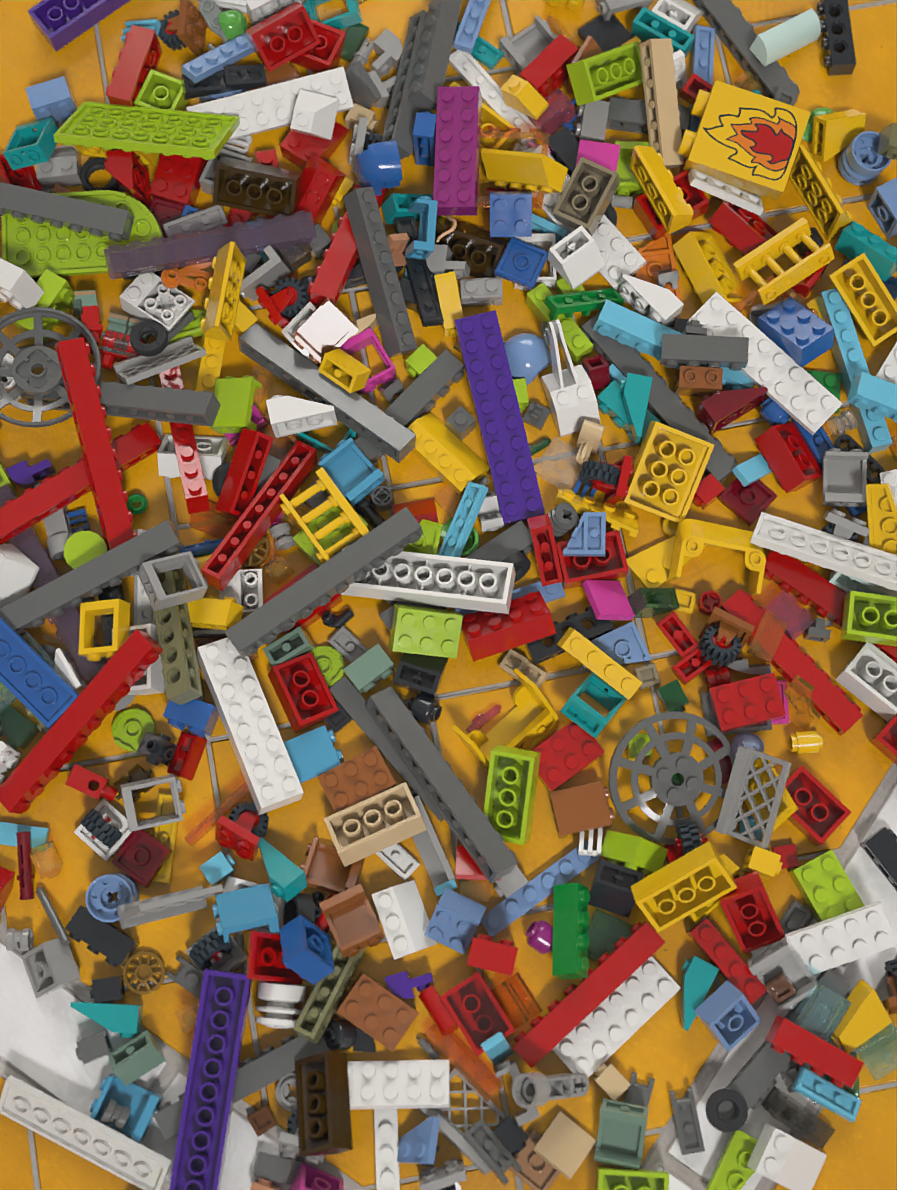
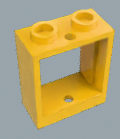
M121 599L81 603L79 655L87 657L88 661H100L102 657L111 659L129 638L130 603ZM114 614L113 645L94 647L95 616Z

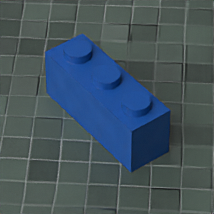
M416 112L413 142L416 165L435 167L437 115L430 112Z

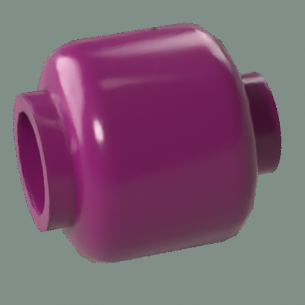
M544 920L534 921L525 933L527 944L540 954H546L549 951L553 952V926Z

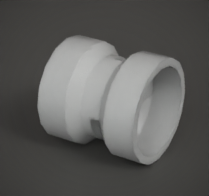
M287 522L275 525L269 530L271 537L275 539L274 545L277 551H283L295 545L292 539L294 536L290 534L291 528Z
M8 928L5 937L6 950H32L34 940L32 928H24L22 931H18L16 928Z

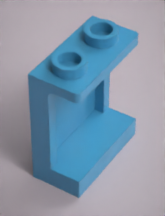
M420 196L408 208V212L418 213L420 220L418 241L414 240L405 249V258L425 260L434 252L438 201L432 200L431 197Z
M351 437L348 440L344 439L339 442L336 449L331 453L324 454L318 463L319 469L323 467L352 507L385 481L384 474L379 468L376 469L354 444V440Z
M325 725L283 742L301 786L302 783L316 778L345 761L340 749L335 750L333 742L336 739L332 729L327 730Z
M269 883L215 895L216 904L212 905L215 919L219 918L220 920L216 922L218 936L223 935L225 943L229 942L228 934L264 925L269 926L270 933L279 932L278 917Z
M116 1074L105 1077L100 1086L102 1093L99 1099H95L91 1105L89 1112L92 1114L90 1118L100 1121L107 1103L110 1099H113L121 1107L126 1105L131 1108L124 1127L119 1131L132 1136L131 1139L135 1141H143L154 1118L153 1114L157 1112V1107L160 1105L163 1096L134 1082L126 1086ZM104 1123L115 1128L113 1123Z

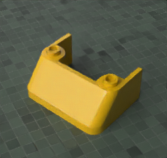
M685 519L677 526L668 581L681 577L684 557L695 558L702 553L703 545L744 553V565L750 570L747 592L751 596H755L761 593L766 563L764 549L750 543L754 533L752 531L695 519Z
M516 668L513 672L521 682V685L513 694V702L516 707L486 735L481 730H473L466 735L456 725L452 727L464 745L488 771L491 750L494 747L501 745L532 751L556 729L559 723V717L537 685Z

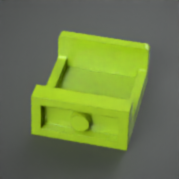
M616 141V145H621L616 171L621 182L615 195L640 196L644 191L633 174L630 163L635 146H650L649 142Z
M244 375L242 378L225 376V379H216L214 395L221 406L213 426H209V428L220 434L241 433L243 428L256 430L257 425L250 420L255 389H261L262 384L256 381L255 377Z

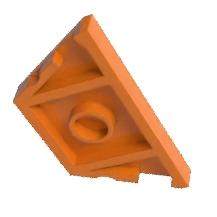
M667 232L656 241L653 240L646 247L637 250L647 263L634 274L635 278L657 285L653 272L671 268L676 269L671 234L668 235ZM667 282L665 288L669 289L681 301L679 283L677 284V289H671L670 282Z

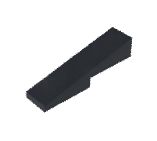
M264 64L224 66L223 71H218L197 83H194L182 73L181 83L184 99L188 100L267 85Z

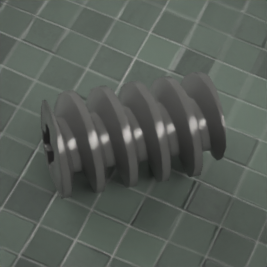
M560 503L547 513L552 524L555 541L574 528L578 521L575 508L568 503Z

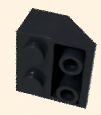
M403 653L393 679L394 686L419 694L424 693L436 698L449 658Z
M599 860L589 891L590 901L588 905L629 918L635 903L630 886L642 880L644 873Z

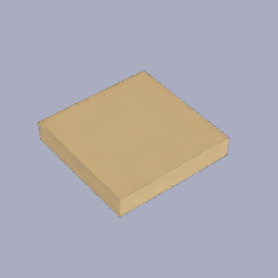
M559 1111L532 1150L570 1180L596 1143V1140Z

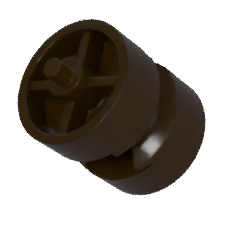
M137 763L128 771V776H121L113 783L118 790L116 798L118 800L123 799L120 785L150 779V774L153 772L151 768L148 771L144 770ZM154 786L131 790L133 803L141 798L142 792L147 793Z

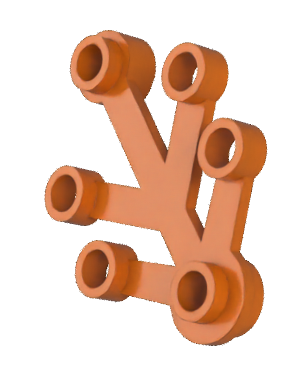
M192 240L188 245L189 254L186 266L178 270L179 261L184 256V250L180 247H174L171 252L170 268L165 269L161 273L163 285L169 289L182 285L195 289L197 292H204L207 287V281H209L210 277H213L214 272L209 273L202 270L212 266L213 259L217 257L218 250L214 256L195 263L196 256L201 249V244L199 241ZM187 276H193V277H196L197 279L194 281V280H191V279H188V278H185V277H187Z

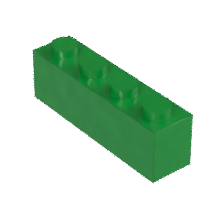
M578 882L554 885L552 976L562 980L587 978V970L589 969L588 947L590 941L588 937V924L590 916L588 914V902L590 901V893L588 887Z

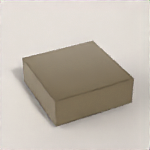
M655 663L633 669L635 677L642 682L639 690L661 684Z

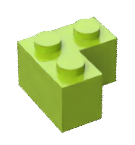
M607 830L601 849V856L608 859L607 862L617 865L622 863L626 868L635 871L638 869V872L644 873V876H649L663 867L668 849L641 837Z

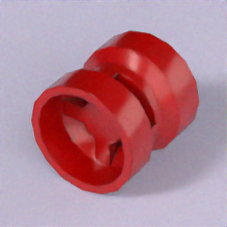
M715 591L704 592L697 603L699 612L705 616H710L715 607L720 608L722 604L721 596Z
M725 665L719 666L717 671L711 668L704 670V679L708 690L712 687L731 683L730 674Z

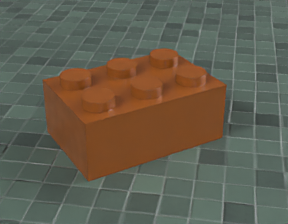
M376 746L317 776L335 813L397 786Z
M363 971L359 973L336 1008L337 1013L392 1052L419 1014L416 1009Z

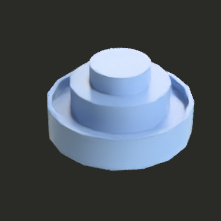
M750 732L736 735L731 745L735 757L738 746H750L760 752L764 751L763 741L759 736Z

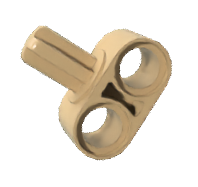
M584 420L576 444V449L579 450L575 460L580 465L588 461L591 454L596 455L605 426Z

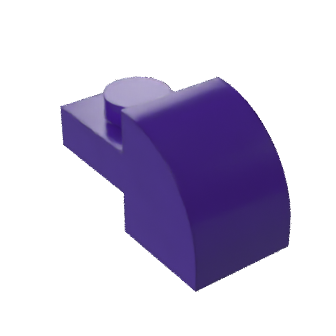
M49 459L30 466L24 460L6 468L11 479L19 487L26 490L28 488L34 489L35 484H38V480H44L56 473Z
M404 971L385 977V981L390 991L396 996L414 998L412 988L416 987L417 991L430 987L429 983L433 982V977L431 973L409 979L408 972Z

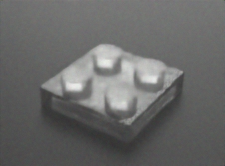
M555 436L534 468L536 475L561 490H572L582 470V465L575 460L578 449Z

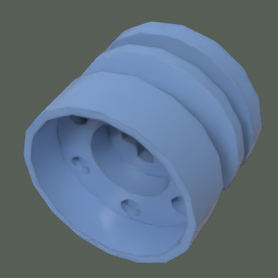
M873 131L860 133L841 153L838 160V168L847 182L857 186L868 185L890 164L891 159L878 154L879 133Z
M111 873L96 878L90 884L86 891L85 902L88 911L94 918L102 922H114L120 920L117 907L139 901L140 892L136 882L130 876L124 873ZM118 892L117 898L119 900L112 901L113 895L111 893Z

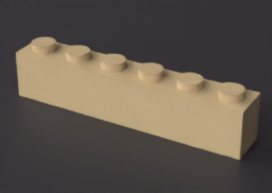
M649 39L639 44L650 147L655 148L657 153L662 155L664 166L666 168H673L684 164V156L677 154L682 132L680 130V112L677 101L678 92L675 81L671 39Z

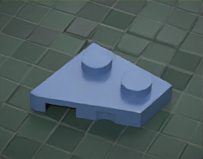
M606 512L583 513L577 528H575L568 545L563 550V556H605Z
M431 1116L400 1138L397 1162L434 1165L440 1118Z

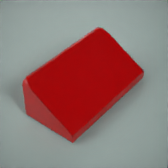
M182 731L177 744L178 747L170 762L167 773L192 781L207 740Z

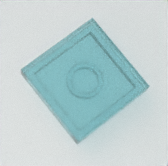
M819 983L795 1023L828 1042L851 1002Z

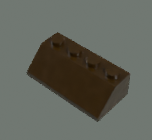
M222 157L215 165L213 204L293 220L301 191L302 172Z
M437 216L435 245H448L452 252L451 261H466L470 268L469 276L475 278H495V270L506 249L508 238L490 237L489 231L457 221L455 230L442 237L437 243L438 237L453 227L452 221L445 217Z
M325 1051L296 1060L295 1077L299 1157L332 1155L353 1150L347 1054Z

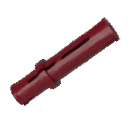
M31 831L16 833L19 869L17 880H19L20 900L34 899L33 879L35 878V873L32 872Z

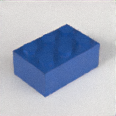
M791 297L758 317V329L801 368L833 347L834 328Z

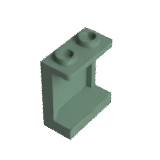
M603 1098L594 1160L605 1165H619L629 1170L640 1169L649 1107Z

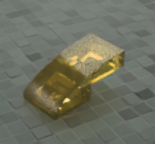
M448 485L433 498L448 517L453 518L461 497Z

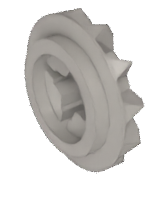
M290 1073L282 1077L278 1082L276 1099L284 1109L297 1111V1098L295 1096L286 1098L291 1091L288 1083L296 1088L295 1073Z

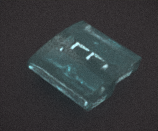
M893 1023L854 1049L875 1081L897 1069V1029Z

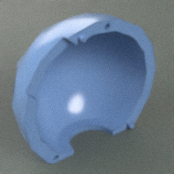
M518 334L511 337L504 344L513 380L526 378V385H530L538 374L552 363L550 347L546 345L544 339L535 334Z

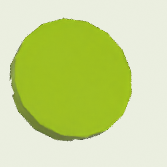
M91 531L74 533L67 539L64 546V558L72 570L107 552L105 541L98 534Z
M320 646L310 651L328 688L342 679L345 674L343 671L345 663L337 649L330 646Z
M131 708L119 713L112 724V735L115 743L123 750L129 752H137L146 731L154 735L156 734V725L153 718L147 712L138 708Z

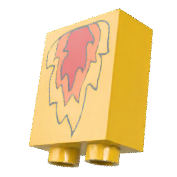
M715 80L710 93L699 90L691 112L692 115L701 117L696 132L685 130L677 154L687 157L683 169H688L689 172L691 169H696L734 187L776 201L784 192L811 112Z

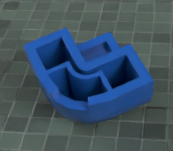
M396 140L370 144L367 150L361 154H356L355 173L360 188L373 187L375 195L382 196V188L400 186L402 169Z

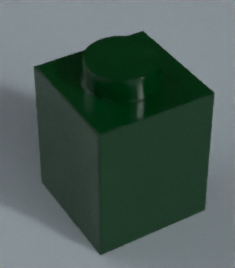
M677 679L656 690L655 693L665 712L686 711L685 707L689 704V701Z

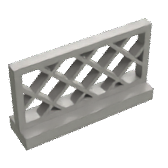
M187 336L167 344L166 348L158 355L151 357L137 355L113 364V368L119 383L129 385L207 354L204 348L194 343L192 336Z
M738 746L715 831L721 834H728L762 849H768L791 763L760 752L750 746ZM756 756L761 757L764 767L756 770L754 766ZM776 764L783 765L781 775L775 777L771 769ZM767 770L771 781L763 785L759 774ZM754 777L759 788L751 792L748 782ZM773 784L776 790L775 797L769 799L765 788ZM761 792L765 802L757 806L753 795ZM748 799L752 810L745 813L742 804L744 800ZM767 806L770 815L764 821L759 810ZM755 813L759 824L751 828L747 817ZM740 820L743 821L747 830L741 834L735 831L737 822ZM760 827L764 833L762 842L758 841L753 831Z
M221 884L204 889L202 886L120 905L117 907L122 930L207 908L206 899L224 891Z
M455 1067L450 1073V1080L456 1074L463 1081V1090L449 1092V1108H418V1110L427 1119L431 1116L440 1118L439 1131L483 1175H488L491 1171L490 1168L463 1137L464 1133L458 1127H464V1132L466 1133L468 1127L475 1125L467 1124V1110H480V1119L483 1120V1110L492 1109L496 1113V1123L486 1124L487 1126H497L500 1123V1118L504 1120L507 1116ZM463 1093L464 1107L451 1108L450 1094ZM466 1093H476L479 1096L480 1107H467ZM483 1101H484L489 1107H483ZM464 1110V1124L455 1125L451 1121V1111ZM442 1111H448V1117Z

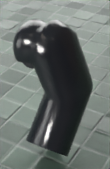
M347 608L340 615L325 612L322 614L321 619L327 627L341 628L354 617V614Z
M315 891L312 893V898L315 904V918H318L322 914L319 903L323 902L324 894Z

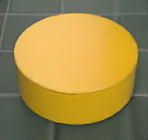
M665 518L662 523L663 533L668 537L675 536L679 523Z

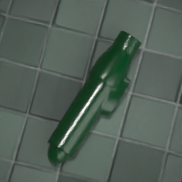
M545 438L533 446L529 445L531 456L549 446L551 439Z

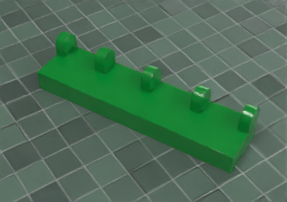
M614 288L546 296L544 304L550 309V320H556L560 314H565L566 318H572L575 312H582L583 316H588L591 310L598 309V312H600L606 300L622 306L624 298Z

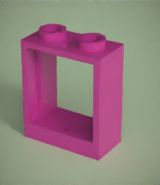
M371 327L346 340L339 347L351 356L372 344L386 367V370L368 379L365 388L358 390L359 394L370 393L379 384H386L396 376L395 366Z

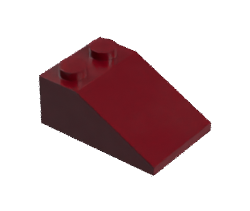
M767 387L718 391L714 395L709 393L701 399L695 417L700 423L702 422L707 426L708 433L712 435L761 405L768 389Z

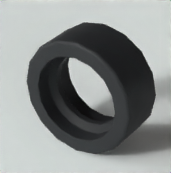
M94 158L83 165L80 171V181L85 191H118L119 183L113 177L106 186L100 188L92 187L89 184L91 174L98 170H106L105 158Z
M298 893L291 900L285 902L283 913L284 925L299 915H302L314 924L315 904L310 894Z

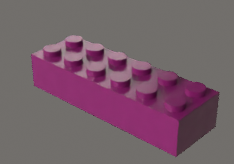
M479 86L438 87L433 200L438 201L437 216L477 215L482 94Z

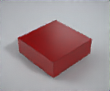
M795 844L772 847L773 853L781 855V869L799 866Z

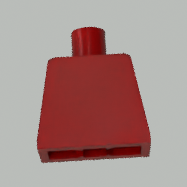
M76 764L65 785L99 801L103 797L113 802L118 793L116 788L108 785V779ZM93 782L99 783L97 790L91 789Z

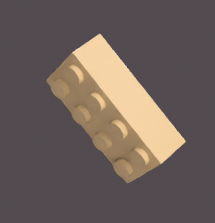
M406 782L324 818L344 867L427 830Z

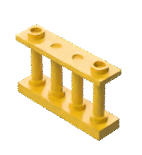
M804 217L733 263L737 276L741 281L750 277L759 286L760 289L757 291L763 305L773 301L779 295L835 259L829 243L820 248L809 237L812 234L808 221ZM800 242H803L813 252L804 260L792 249ZM784 253L795 264L787 271H784L775 261L776 258ZM766 265L778 276L769 283L757 273L758 270Z
M322 467L315 472L318 478L316 484L290 501L286 499L284 494L280 495L282 501L280 507L286 515L291 514L317 550L316 557L321 564H324L330 557L370 531ZM326 490L330 495L327 497L328 500L300 518L294 508L319 491L323 492ZM338 506L342 511L339 513L340 516L312 534L306 524L331 507L335 508ZM350 522L353 526L352 532L324 551L318 541L342 524Z

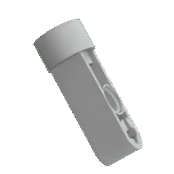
M66 506L43 519L48 536L46 542L52 560H65V543L74 534Z
M539 1072L524 1073L515 1078L512 1085V1094L515 1102L522 1108L539 1107L550 1100L586 1095L589 1089V1081L584 1074L564 1073L544 1076Z

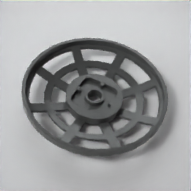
M43 307L24 308L0 318V343L3 345L0 349V377H13L17 387L7 393L0 379V395L3 397L0 399V410L11 404L20 410L33 412L32 422L16 420L4 415L2 412H0V419L22 427L38 428L61 423L73 417L70 411L58 418L42 421V412L56 409L66 402L69 403L66 389L60 385L63 377L56 350L54 351L49 347L43 346V337L52 338L60 342L76 339L82 334L91 346L95 357V363L93 364L96 376L94 380L95 384L98 385L102 367L100 352L94 337L82 322L63 311ZM42 317L61 320L73 326L74 329L67 338L57 332L43 330ZM34 318V330L22 332L11 339L1 331L16 321ZM34 337L35 346L28 347L23 351L16 346L17 343ZM10 351L16 357L12 368H1L5 355ZM36 367L44 368L43 373L40 375L33 374V370ZM54 391L62 397L54 403L43 405V395ZM25 392L34 396V406L22 404L15 399Z
M667 711L642 719L622 736L610 760L608 787L616 812L631 830L655 843L675 845V839L662 837L667 825L676 826L677 824L694 821L699 829V834L702 835V838L716 829L718 819L711 826L705 828L702 817L713 807L717 798H724L726 789L721 788L722 773L719 760L729 755L732 768L735 761V754L730 743L716 726L694 714ZM667 719L688 720L685 733L671 732L660 736L653 723ZM699 723L712 731L724 746L713 752L704 741L694 736L696 724ZM645 729L651 741L640 750L635 761L622 758V754L629 742L638 732ZM673 739L684 740L681 752L669 753L663 742ZM692 743L701 747L708 757L700 762L691 757ZM655 747L660 758L656 760L652 767L642 764L645 756ZM713 765L715 772L714 786L703 783V770ZM618 766L632 770L631 789L634 797L621 803L617 788ZM639 773L649 775L651 787L650 790L640 794L638 786ZM675 773H679L682 777L678 785H673L671 782V778ZM700 792L711 794L707 804L698 811L694 800ZM657 797L661 802L665 803L661 816L653 812L645 802ZM639 806L648 817L658 822L654 834L648 833L639 827L626 811ZM674 806H686L690 817L670 819Z

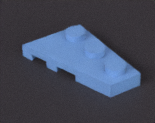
M634 621L590 641L618 664L652 660Z

